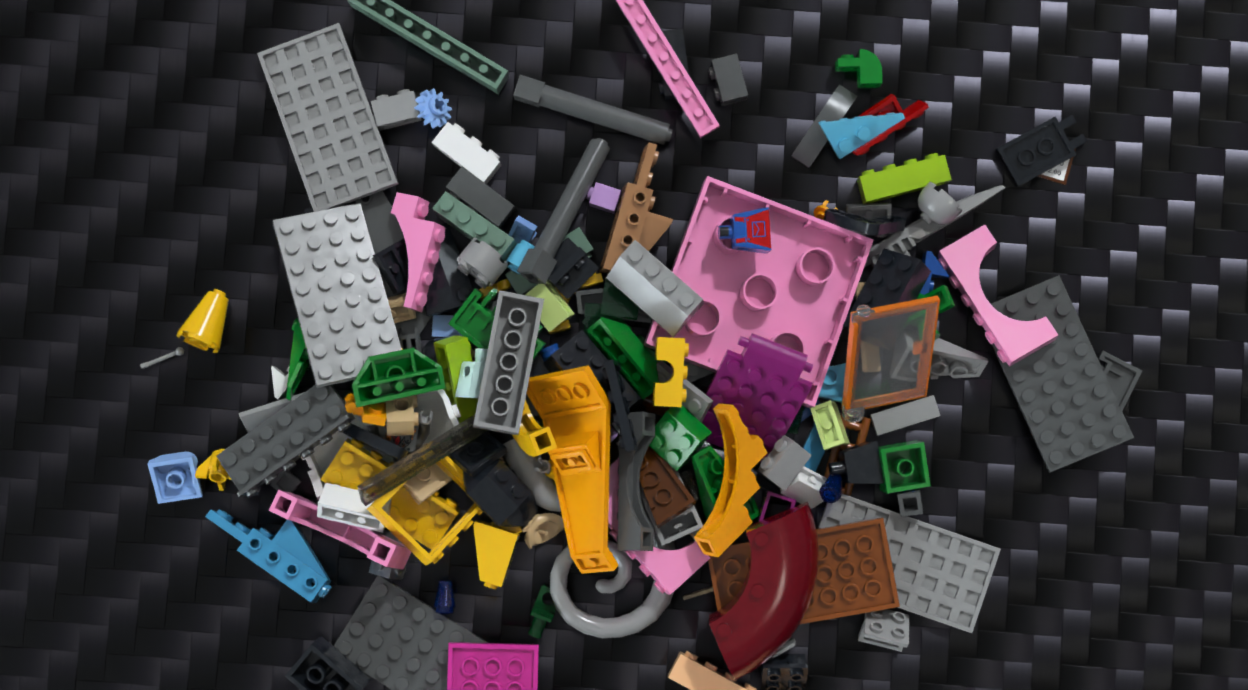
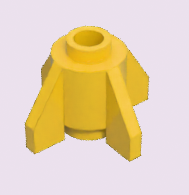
M225 449L212 452V455L197 468L195 474L196 478L207 479L209 475V479L217 483L219 491H224L228 478L232 480L216 457Z

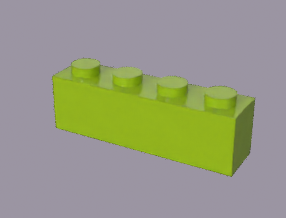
M938 153L925 156V160L918 162L915 158L904 161L902 166L896 167L895 164H890L882 167V171L875 172L874 169L861 173L862 176H859L857 179V183L864 204L923 190L929 182L936 184V186L944 185L952 179L945 155L938 156Z
M454 335L433 343L437 363L442 366L446 387L443 390L451 404H457L461 414L458 421L461 430L472 427L474 424L478 398L455 397L461 364L463 361L472 362L468 337Z

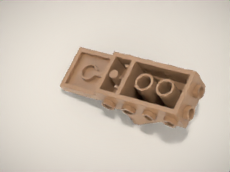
M648 142L644 147L634 183L628 182L622 189L599 272L609 274L620 255L634 240L649 251L672 224L673 219L649 212L653 208L655 197L652 196L653 190L647 188V186L650 185L653 176L650 169L656 164L659 152L656 151L657 144Z

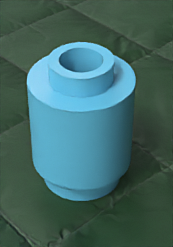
M523 239L520 243H517L506 260L509 264L508 268L519 274L517 270L528 249H534L535 246Z

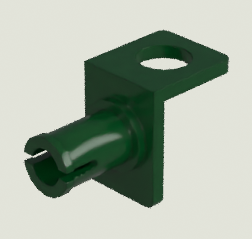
M546 585L541 586L530 614L534 616L528 634L538 639L542 637L546 623L552 622L556 612L554 603L548 605L543 602V595L550 593V587Z

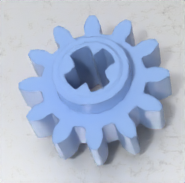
M434 88L430 91L426 89L420 93V96L415 99L418 105L414 107V109L420 112L417 117L425 119L424 125L431 123L433 129L437 126L442 127L445 125L447 120L451 119L448 112L452 110L451 107L447 106L449 99H443L442 92L436 94Z

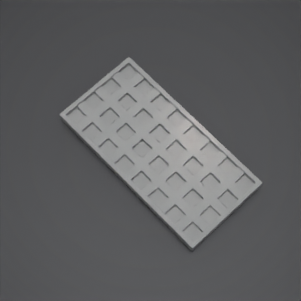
M339 23L257 53L314 212L336 208L398 185L396 175Z
M361 203L273 220L275 234L316 387L320 388L355 380L368 356L402 350L380 270L372 256L375 253Z
M830 491L831 497L827 500L818 529L883 517L900 604L898 608L969 633L973 632L1001 550L1000 548L908 516L901 517L900 513L837 491Z

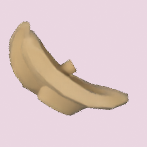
M554 513L536 514L522 529V532H526L524 540L528 548L532 549V546L542 544L564 529L563 518Z

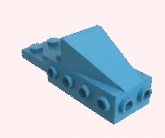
M220 509L218 511L210 510L205 516L242 542L237 549L238 552L309 602L316 603L320 597L324 598L332 588L329 585L331 583L330 578L296 522L286 520L278 533L274 535L262 527L259 530L255 528L251 530L242 523L237 522L235 524L232 522L234 517Z

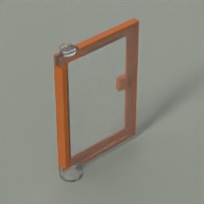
M938 295L870 308L867 305H859L857 311L851 312L841 408L842 417L846 421H861L864 418V409L927 397L940 305Z

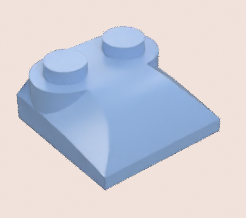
M185 451L165 454L149 460L148 467L158 504L203 496L200 479L195 477L198 459L193 453Z

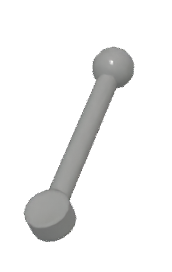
M178 347L174 352L140 364V367L145 369L175 355L181 356L184 354V349Z

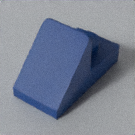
M931 251L924 252L922 262L931 271L920 292L923 295L933 291L934 280H931V277L949 278V275Z

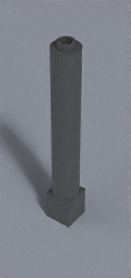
M523 75L519 76L513 94L514 100L536 107L542 106L664 145L665 141L670 142L673 129H670L669 123L545 85V82Z
M601 138L590 140L534 249H528L517 272L530 283L546 284L557 263L554 257L610 151L605 140Z

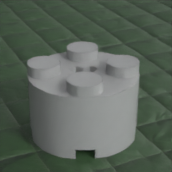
M475 237L457 257L459 264L457 268L463 274H471L476 278L475 282L483 289L487 286H493L508 267L507 261L502 263L499 260L502 256L484 241L477 243V238Z

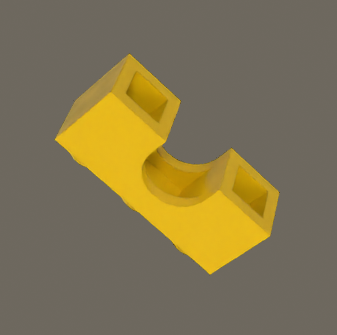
M656 337L655 360L667 361L672 367V375L666 382H654L653 406L682 407V402H686V389H683V379L687 380L688 366H684V357H688L689 343H685V338Z

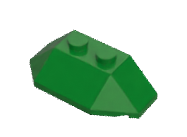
M601 317L587 329L589 338L608 360L613 359L620 363L621 371L618 372L641 399H645L653 393L654 382H659L655 358L628 325Z
M413 347L368 356L352 383L356 407L446 388L442 366Z

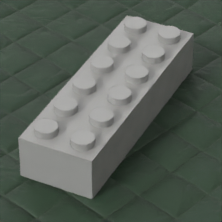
M499 290L473 427L518 436L544 299Z

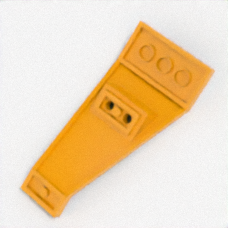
M589 365L529 377L526 394L540 415L543 426L550 427L557 448L548 451L550 455L570 556L581 574L614 571L618 567V563L608 548L610 400Z

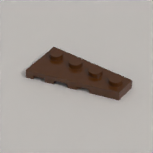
M649 446L643 458L639 481L657 528H660L696 503L668 463Z

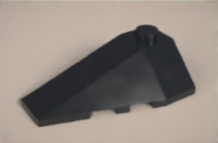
M447 223L440 224L446 228L445 238L441 243L439 259L433 272V281L427 293V302L424 306L426 316L459 310L473 292L468 275L463 274L457 268L459 265L457 257L460 253Z

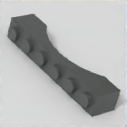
M630 412L627 416L633 422L638 450L626 452L625 448H621L619 442L617 544L620 551H653L654 528L649 522L642 506L639 479L644 455L655 437V414Z

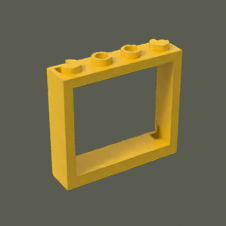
M433 441L367 508L425 566L432 562L435 564L444 555L442 553L443 549L446 546L450 548L459 539L457 534L461 530L465 532L474 523L471 519L476 513L478 515L483 513L474 503L428 553L382 509L390 498L429 458L465 491L463 470Z

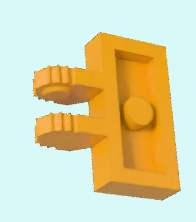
M353 393L345 397V407L348 413L362 416L363 423L385 426L387 419L385 402L356 407Z

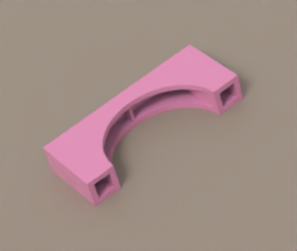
M983 225L941 249L937 260L950 275L949 281L955 289L958 288L961 292V299L966 307L970 306L974 312L973 318L979 326L982 325L985 329V336L989 343L995 344L1000 360L1003 363L1006 362L1010 367L1055 341L1058 334L1046 316L1034 321L1014 320L998 312L986 299L980 285V264L986 255L995 249L997 242L986 225Z
M619 457L610 464L608 527L611 529L610 535L616 542L618 535L617 492L619 489ZM692 541L688 545L676 550H663L653 547V551H625L632 560L636 558L640 562L639 568L647 577L649 575L653 577L656 581L654 586L662 594L664 592L672 594L710 559L708 555L703 554L696 541Z
M278 490L269 511L342 541L366 554L367 558L385 567L404 569L411 551L403 544L373 530L317 517V503L300 495Z

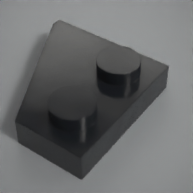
M403 238L372 255L393 294L401 292L408 285V255L405 239Z

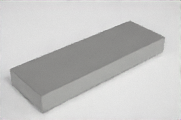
M934 395L870 414L876 436L940 416Z

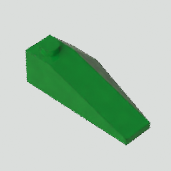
M298 318L294 320L292 325L294 334L286 399L288 400L292 399L310 365Z
M710 445L691 455L706 520L711 514L720 493L724 473V461ZM752 496L744 504L751 520L760 515Z

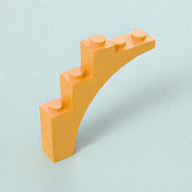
M720 403L713 410L723 437L725 457L720 493L711 514L694 536L703 554L719 557L753 523L747 508L744 506L760 489L756 476L751 469L768 454L762 439L758 435H750L748 433L749 431L743 424L739 412L734 405Z

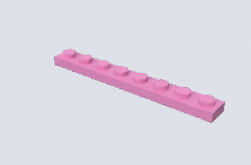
M616 0L699 137L702 138L719 128V123L644 1Z

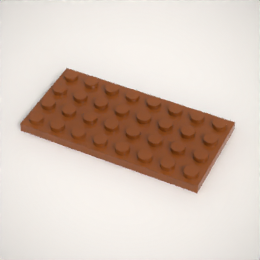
M883 517L816 529L819 551L818 573L809 607L800 624L900 607ZM749 541L731 544L719 557L709 556L708 563L717 611L727 605L742 588L750 566L751 551Z

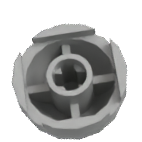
M929 182L918 197V207L922 212L920 217L928 224L932 221L938 225L952 222L963 210L958 208L960 205L943 189L937 191L934 189L936 184Z

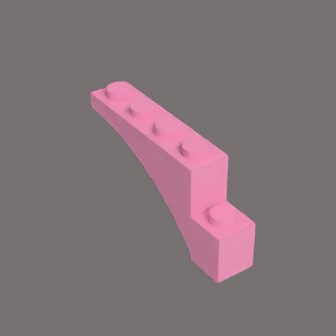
M397 192L391 214L395 215L399 222L407 247L408 285L404 307L422 312L427 302V293L433 281V272L439 259L441 243L445 238L446 228L436 222L425 220L430 202L419 196Z

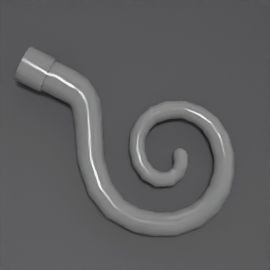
M515 439L504 443L503 445L507 448L508 452L504 455V458L510 470L513 469L515 475L533 492L536 504L549 511L561 512L555 482L546 476L545 473H538L534 469L535 467L543 469V463L538 461L542 459L541 455L529 456L520 448ZM642 503V506H643V509H644V511H645V514H646V516H647L649 522L651 523L650 518H649V516H648V514H647V512H646V509H645V507H644V505H643V503ZM654 530L653 547L663 550H676L674 541L662 546ZM608 540V548L618 563V573L612 579L598 580L595 587L600 593L612 594L623 589L632 578V561L625 551L618 550V544ZM568 545L556 557L550 572V594L556 610L564 621L583 634L602 639L620 638L640 632L657 621L670 604L673 593L666 594L664 592L662 594L654 586L656 582L654 580L651 591L642 605L620 617L601 618L580 610L570 598L567 590V579L570 567L574 561L570 556Z

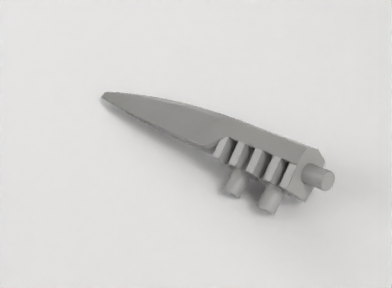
M1000 185L956 201L960 205L958 208L963 211L950 223L938 225L932 221L928 224L921 218L906 226L904 231L895 232L871 246L864 268L870 264L874 268L884 248L911 256L908 250L915 248L916 243L921 242L966 215L1005 187Z

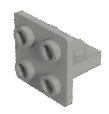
M888 609L865 613L858 641L902 652L903 647L907 648L909 645V615Z

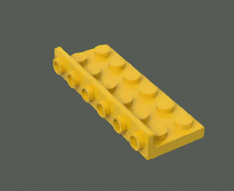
M347 438L320 480L324 483L337 484L342 487L380 495L397 478L391 470L396 464L394 462L389 464L382 460L383 456L375 450L370 452L363 448L364 444L354 438L352 440ZM402 486L391 497L389 516L413 539L432 550L442 539L455 517L460 513V508L457 507L459 504L451 498H442L439 496L440 492L437 491L418 505L406 488Z

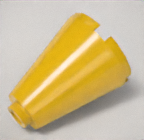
M214 289L213 292L208 291L178 330L177 337L180 338L182 335L185 337L184 342L204 351H207L208 348H213V353H218L229 299L226 298V293Z

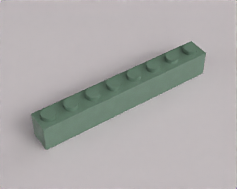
M347 0L354 9L498 95L510 77L508 70L391 0Z

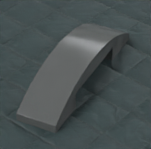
M839 84L791 157L807 168H810L828 141L818 122L824 120L826 122L837 121L843 118L857 96Z

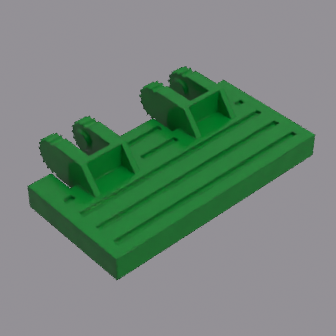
M475 288L448 323L464 337H468V340L479 349H488L496 307L491 311L487 306L498 293V290L495 288L488 293L481 303L479 301L484 294ZM539 324L538 335H539V333H540V332L542 331V329H543V326L540 325V324ZM540 338L536 340L533 360L546 345Z

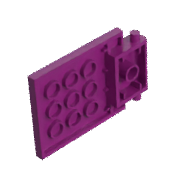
M752 333L749 339L740 336L738 345L744 347L741 354L727 349L705 393L713 400V403L702 423L712 432L706 442L724 448L720 425L713 408L718 403L734 405L739 412L743 424L747 427L748 433L750 435H758L764 443L768 454L759 461L761 463L773 450L775 443L782 436L786 435L812 388V382L799 377L803 370L810 373L813 364L806 362L807 354Z

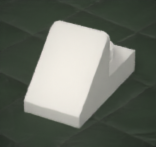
M271 366L274 397L278 400L284 399L287 395L288 374L286 375L277 367Z

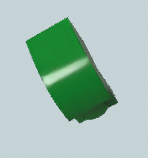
M859 49L857 58H854V55L847 54L842 55L841 58L836 60L835 72L857 71V88H880L882 85V66L874 53L865 49Z

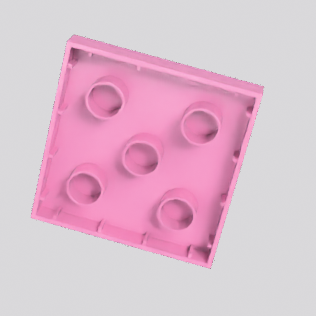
M707 176L703 181L671 271L704 301V305L674 337L685 338V343H689L688 357H684V361L716 373L727 349L741 354L744 347L738 345L740 336L749 339L751 334L754 333L808 355L806 362L813 364V368L810 373L803 370L799 378L812 382V388L802 406L807 408L815 407L874 239ZM769 207L771 251L769 253L734 250L731 247V239L718 238V226L730 225V217L732 215ZM652 320L644 346L655 350L656 337H673Z

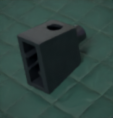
M869 440L840 450L838 452L839 461L829 463L828 465L830 475H842L844 483H884L878 441Z

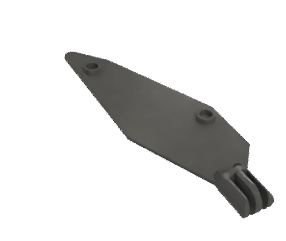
M383 191L369 195L370 199L368 202H363V198L355 200V203H361L375 254L404 238L396 216L391 214L392 206ZM380 270L387 298L407 293L406 288L397 294H393ZM423 308L422 312L415 311V319L395 323L402 349H405L404 342H406L407 348H414L413 341H415L416 350L422 351L420 334L432 317L426 316L425 308Z

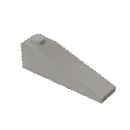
M902 327L893 346L889 369L890 377L916 380L919 353L913 354L911 350L913 340H918L917 330ZM938 338L934 341L930 379H938V376L951 375L952 378L980 377L989 361L983 356Z

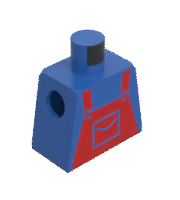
M769 207L732 215L730 217V225L718 226V238L731 239V247L734 250L769 253L771 251Z

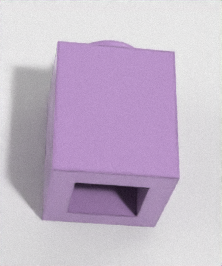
M596 182L595 186L591 187L588 191L586 199L590 200L589 206L615 214L621 190Z

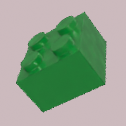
M683 405L682 407H672L666 411L656 424L655 437L649 446L673 469L678 471L691 460V455L700 449L712 432Z
M915 440L878 447L884 483L879 484L880 491L889 494L931 486L924 442Z

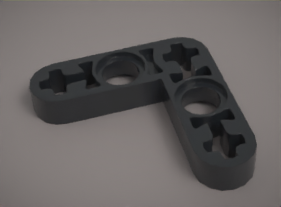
M825 209L824 221L868 235H883L904 231L906 224L905 218L893 215L866 218L837 209Z

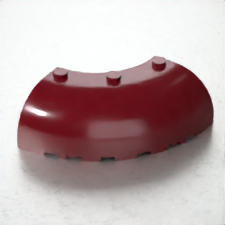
M808 502L754 523L746 529L751 551L750 566L746 579L738 594L727 605L709 615V625L727 667L735 680L754 671L773 657L792 637L809 607L818 573L819 551L815 522Z

